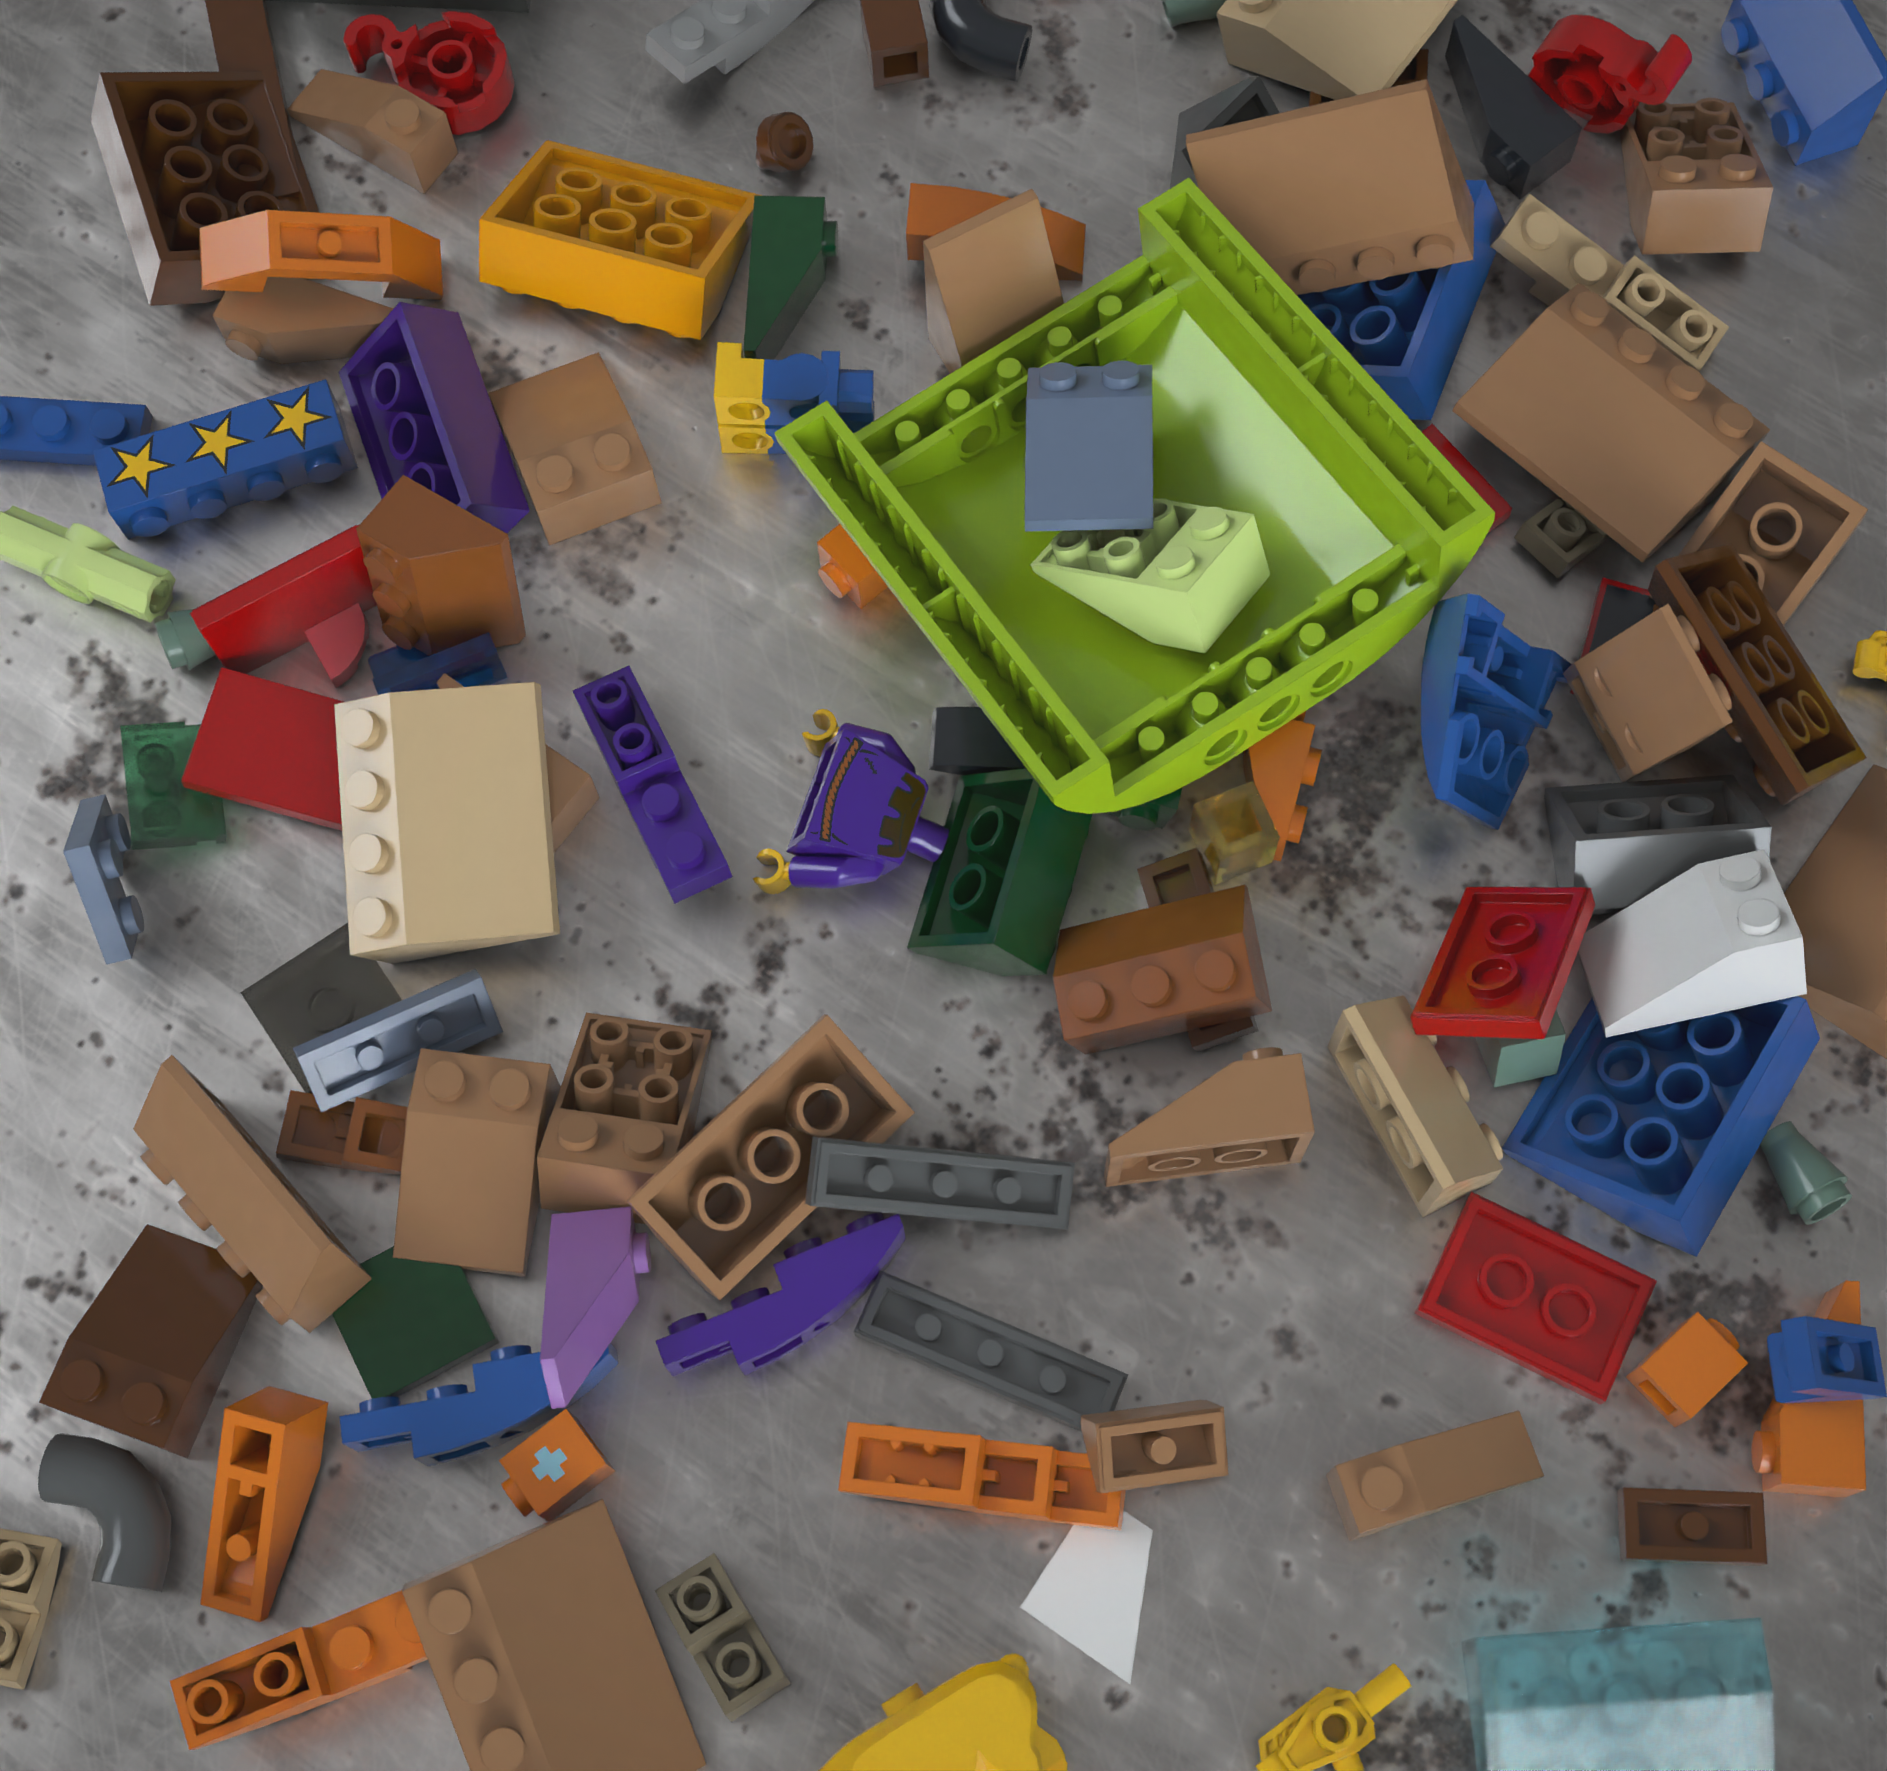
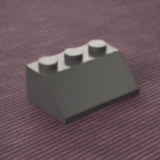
M1733 775L1545 788L1544 800L1557 884L1559 887L1591 888L1595 901V908L1592 914L1595 915L1610 913L1615 908L1628 907L1699 863L1765 849L1768 858L1770 856L1772 827Z

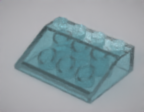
M1761 1617L1474 1637L1461 1642L1477 1771H1775L1773 1691Z

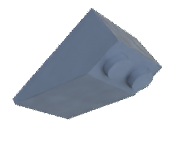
M1113 361L1105 366L1074 367L1069 363L1055 362L1047 364L1042 368H1028L1026 395L1025 532L1153 529L1152 365H1137L1130 361Z

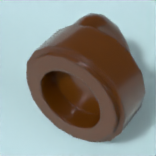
M782 112L770 115L762 121L756 135L757 151L755 158L757 166L762 170L787 173L797 171L807 165L813 152V136L809 125L801 116L794 112Z

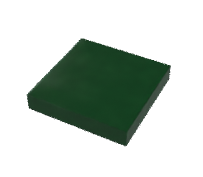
M394 1246L360 1264L372 1279L332 1315L371 1399L398 1397L499 1343L476 1292L461 1266L393 1258Z

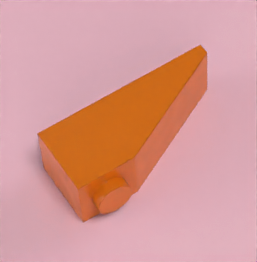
M1845 1280L1827 1291L1814 1317L1861 1325L1860 1281ZM1774 1395L1761 1421V1431H1755L1751 1446L1753 1469L1757 1473H1762V1491L1844 1498L1866 1491L1863 1400L1780 1403L1777 1402Z
M268 1386L224 1409L200 1605L257 1622H262L268 1618L320 1469L328 1402Z

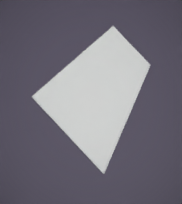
M1123 1511L1122 1530L1073 1525L1020 1608L1128 1684H1131L1153 1530L1126 1511Z

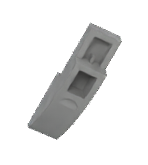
M701 0L646 33V51L684 84L713 66L725 75L752 57L787 28L814 0Z

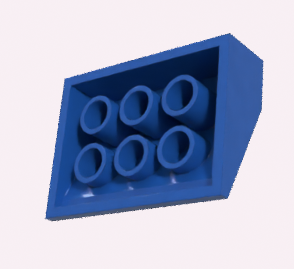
M1465 180L1474 202L1473 260L1441 268H1431L1391 276L1382 280H1371L1332 288L1323 292L1297 295L1409 419H1432L1497 251L1490 246L1506 225L1485 180Z
M1796 996L1606 1038L1592 997L1563 1045L1557 1074L1544 1077L1502 1149L1509 1157L1636 1232L1697 1257L1820 1040L1807 999Z

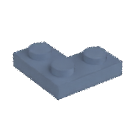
M106 794L80 800L63 853L106 965L132 959L138 933L144 931V919L137 898L134 895L126 897L119 878L123 876L125 851L131 849L128 826L121 813L113 815Z

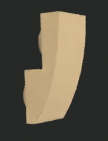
M0 1528L1 1686L24 1690L41 1639L54 1589L62 1546L59 1539Z

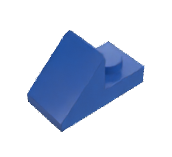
M1802 1316L1780 1320L1782 1332L1772 1333L1767 1336L1773 1388L1777 1402L1805 1403L1887 1397L1875 1327Z

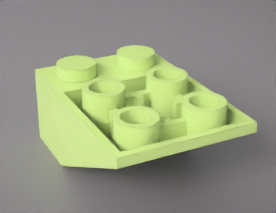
M1153 498V529L1060 531L1031 563L1034 573L1151 643L1200 653L1208 651L1270 576L1254 514Z

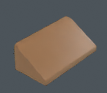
M1193 1400L1094 1413L1080 1417L1081 1431L1096 1490L1099 1493L1229 1475L1224 1407L1208 1400Z

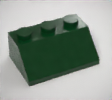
M1027 768L959 776L944 825L949 830L948 838L940 856L932 864L907 948L918 954L1000 976L1047 975L1066 905L1072 892V884L1083 846L1089 833V825L1093 813L1086 814L1067 811L1054 805Z

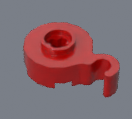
M455 11L443 12L442 21L430 23L420 30L414 24L403 32L398 31L392 21L382 15L368 14L352 21L345 30L343 40L355 72L364 73L367 69L368 60L375 54L383 53L392 79L398 83V86L444 111L453 135H461L483 129L497 120L510 104L515 81L505 44L496 35L495 28L490 22L472 13Z
M1571 14L1556 22L1531 58L1533 59L1534 67L1528 74V77L1562 109H1566L1587 120L1588 122L1582 130L1592 133L1609 134L1623 128L1640 102L1649 105L1664 103L1691 64L1692 53L1688 45L1675 34H1671L1660 51L1657 52L1648 42L1634 39L1610 22L1591 15Z

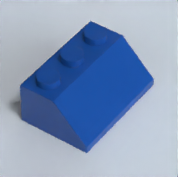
M1733 0L1721 28L1723 44L1729 54L1735 55L1746 75L1747 87L1751 96L1762 104L1771 121L1772 133L1776 142L1782 147L1785 146L1794 165L1797 166L1857 146L1887 90V60L1852 0Z

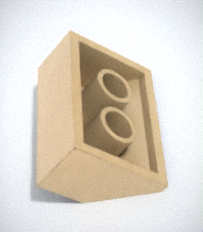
M1404 995L1356 1004L1342 1011L1327 1047L1422 1218L1469 1195L1471 1191L1475 1192L1491 1184L1503 1170L1499 1162L1503 1158L1501 1146L1487 1124L1478 1125L1466 1104L1470 1100V1095L1463 1078L1453 1066L1447 1068L1444 1066L1434 1048V1045L1437 1044L1436 1035L1415 1034L1410 1019L1413 1010Z

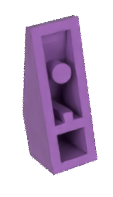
M631 1206L551 1214L540 1362L551 1409L565 1408L638 1304L640 1274L651 1272V1250L648 1233H636Z

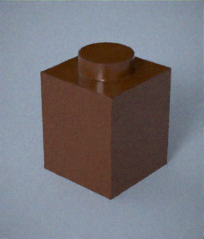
M860 0L862 32L874 87L929 78L928 41L919 0Z

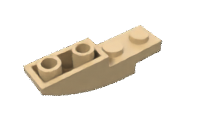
M1531 194L1520 203L1490 246L1535 280L1528 292L1546 305L1550 306L1578 283H1581L1590 291L1602 296L1608 305L1638 328L1650 333L1656 342L1678 359L1698 371L1702 369L1729 328V326L1634 255L1623 265Z

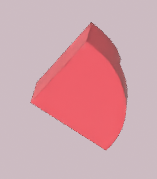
M359 603L304 631L336 688L355 674L359 667L357 664L365 650L367 639H369V625Z

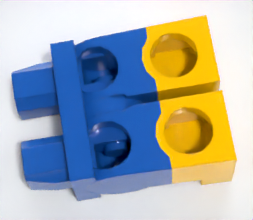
M717 342L714 402L722 453L786 454L777 442L774 432L826 400L853 434L874 421L873 370L841 369L840 351H822L821 360L805 353L792 354L783 360L750 359L743 357L742 343Z

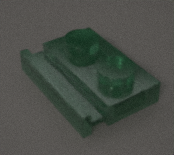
M185 721L120 725L132 850L194 846L200 841L216 840V844L226 843L223 799L185 788L181 781L201 724L185 725Z

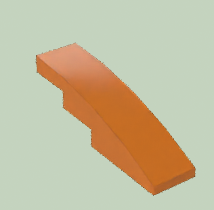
M857 1422L847 1423L838 1491L848 1494L984 1514L1122 1530L1126 1490L1108 1493L1097 1492L1087 1453L1058 1451L1053 1446L986 1440L981 1435Z

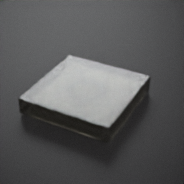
M348 923L240 992L305 1093L312 1094V1091L293 1048L403 1000L376 960L350 955Z

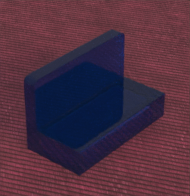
M489 632L431 656L414 647L411 650H406L399 646H394L368 658V664L374 676L372 681L378 695L389 692L440 689L437 681L444 673L464 687L491 685L508 678Z

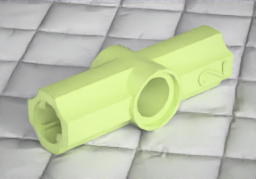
M12 506L7 511H0V560L42 577L49 586L66 597L83 604H90L95 599L150 623L154 618L163 616L173 600V586L176 580L172 573L165 568L121 551L113 541L100 532L78 523H73L68 529L15 506Z

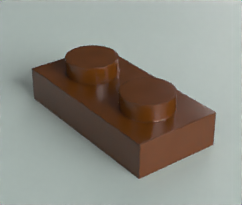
M1629 1487L1617 1490L1620 1561L1762 1566L1767 1564L1764 1497L1761 1492Z

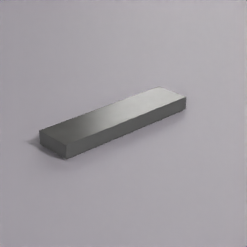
M813 1136L805 1204L816 1207L1068 1229L1075 1163L1061 1160Z
M881 1270L854 1329V1335L1078 1431H1081L1080 1417L1082 1415L1115 1410L1128 1374Z

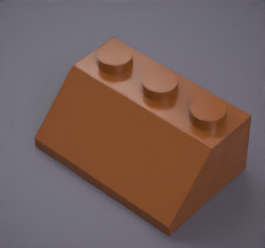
M402 475L356 528L364 556L363 562L367 567L373 589V598L378 607L384 634L397 646L406 650H411L414 647L433 659L519 644L526 636L508 534Z
M1245 884L1060 929L1053 982L1063 1039L1085 1055L1272 1012L1249 891Z

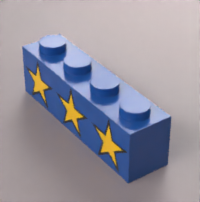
M326 379L92 451L108 512L127 539L138 536H156L163 533L170 526L196 518H214L224 513L228 508L254 500H272L282 495L286 490L312 482H330L337 479L342 473L358 468L341 409Z

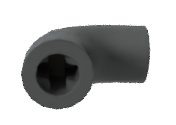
M63 1433L56 1434L47 1445L40 1463L38 1490L40 1498L44 1502L80 1507L90 1511L96 1517L101 1534L92 1581L162 1592L170 1559L172 1516L157 1478L128 1450L96 1438Z

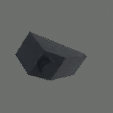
M1463 14L1455 19L1445 58L1477 154L1489 176L1497 184L1506 186L1520 200L1571 162L1582 127Z

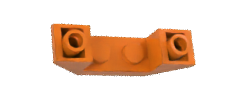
M265 210L199 229L201 290L263 292L267 277L382 282L383 298L442 300L443 298L440 240L390 216Z

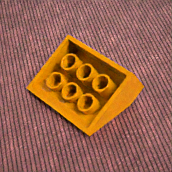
M546 140L479 219V282L501 287L508 293L528 294L551 300L564 308H581L611 316V318L621 323H637L664 330L677 338L701 340L722 308L752 232L754 196L763 195Z

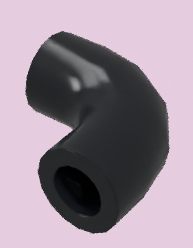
M930 0L929 8L939 38L960 61L987 74L1018 82L1029 52L1032 25L995 14L987 6L986 0Z

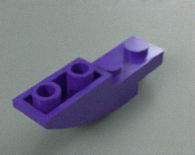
M628 665L573 690V694L605 763L674 904L732 878L728 863L679 768L676 757L630 666Z
M882 1212L872 1213L846 1226L847 1235L824 1244L820 1237H815L789 1247L783 1252L785 1260L773 1264L782 1290L770 1294L767 1287L754 1289L734 1298L730 1302L733 1310L707 1319L705 1313H697L672 1323L667 1327L670 1335L655 1341L664 1366L672 1376H675L733 1352L737 1364L745 1376L781 1359L806 1344L843 1316L871 1288L880 1270L884 1272L906 1240L904 1226L899 1214L885 1219Z

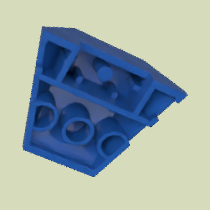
M1467 593L1438 601L1434 606L1421 672V736L1428 779L1436 799L1487 828L1499 830L1529 767V754L1525 747L1535 727L1547 729L1553 714L1551 710L1544 708L1557 681L1568 683L1563 673L1572 664L1554 650L1528 645L1502 625L1505 617L1503 612L1480 595Z

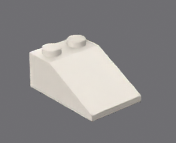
M1765 849L1697 864L1585 932L1578 950V956L1606 1038L1807 994L1803 936Z

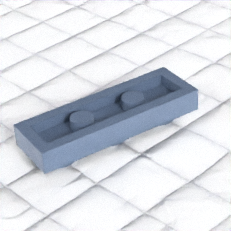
M473 969L293 1048V1051L320 1111L324 1112L416 1071L421 1048L457 1053L502 1033L503 1030L482 977L476 969Z

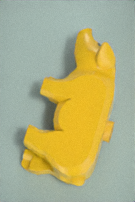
M1011 1653L1003 1656L998 1661L972 1665L923 1694L917 1682L880 1704L887 1716L886 1718L845 1743L818 1770L1067 1771V1761L1058 1741L1037 1724L1036 1690L1029 1679V1668L1025 1658L1017 1653Z

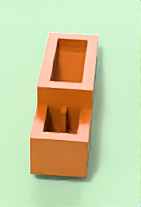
M910 183L906 229L908 260L924 261V240L1011 198L951 186ZM1041 207L1058 280L1082 281L1086 224Z

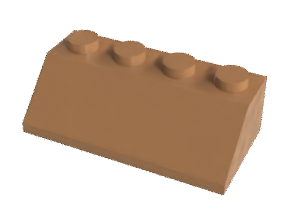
M824 1014L643 1184L627 1202L660 1243L706 1292L721 1300L816 1208V1206L805 1204L813 1136L884 1143L915 1112L827 1014Z
M173 1055L161 1063L133 1128L149 1148L140 1156L141 1159L166 1186L175 1179L186 1193L178 1203L200 1229L205 1231L213 1225L225 1241L216 1249L231 1268L242 1278L252 1272L264 1288L255 1296L267 1312L280 1325H284L291 1318L311 1333L372 1279L371 1276L222 1101Z

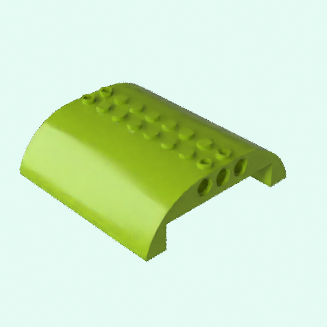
M1190 178L1185 179L1138 208L1142 256L854 434L827 400L774 432L777 442L1053 804L1067 811L1086 814L1114 812L1141 805L1172 793L1225 764L1343 687L1385 655L1442 599L1466 569L1483 543L1495 518L1493 509ZM1113 361H1130L1137 365H1152L1153 498L1207 507H1220L1226 510L1254 514L1270 576L1206 653L1151 643L1033 572L1031 563L1060 531L1025 532L1026 395L1028 368H1042L1047 364L1055 362L1069 363L1074 367L1105 366Z

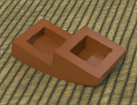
M290 1090L277 1145L276 1158L341 1169L401 1175L408 1107L356 1097L355 1102L346 1101L321 1112L313 1094Z

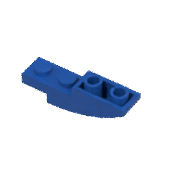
M610 1343L565 1408L551 1409L540 1362L541 1352L531 1353V1346L515 1345L493 1350L490 1352L491 1361L472 1364L475 1392L468 1393V1388L465 1384H453L429 1389L426 1391L427 1400L401 1405L400 1397H380L359 1403L360 1413L339 1416L342 1444L357 1452L412 1442L414 1459L428 1467L469 1457L500 1446L532 1431L569 1408L592 1390L619 1364L617 1350Z

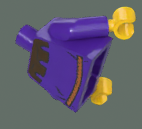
M827 709L817 710L812 715L815 725L819 729L827 731L822 735H813L809 732L802 733L808 751L814 756L820 757L786 850V852L796 856L790 862H787L776 850L770 848L761 850L756 858L764 865L777 864L778 870L770 878L754 877L753 881L761 890L768 894H779L785 891L790 884L796 888L835 889L875 882L881 875H886L900 866L907 852L930 862H935L944 849L949 830L945 826L919 816L929 789L928 784L923 778L916 775L914 765L894 737L889 733L852 723H844L839 727L832 712Z

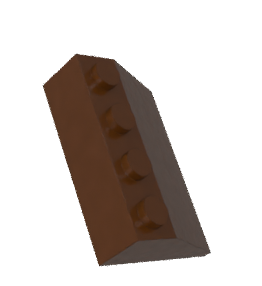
M262 71L100 72L91 114V123L149 306L208 303L223 297L225 291L201 290L199 229L201 227L265 210L319 213L290 129L298 170L297 174ZM263 81L300 189L298 197L277 199L269 193L259 191L266 182L269 171L268 160L256 148L243 145L250 137L254 123L253 116L249 109L240 102L224 99L225 93ZM228 117L240 121L244 128L236 131L231 130ZM238 165H253L259 170L260 174L253 177L240 175Z
M1732 543L1667 558L1655 566L1648 587V591L1656 603L1653 606V612L1669 604L1676 617L1683 615L1692 625L1700 643V650L1695 653L1707 675L1716 674L1725 685L1731 698L1732 708L1727 711L1733 722L1724 728L1736 742H1743L1755 761L1753 765L1754 775L1767 794L1773 797L1776 796L1783 806L1867 758Z

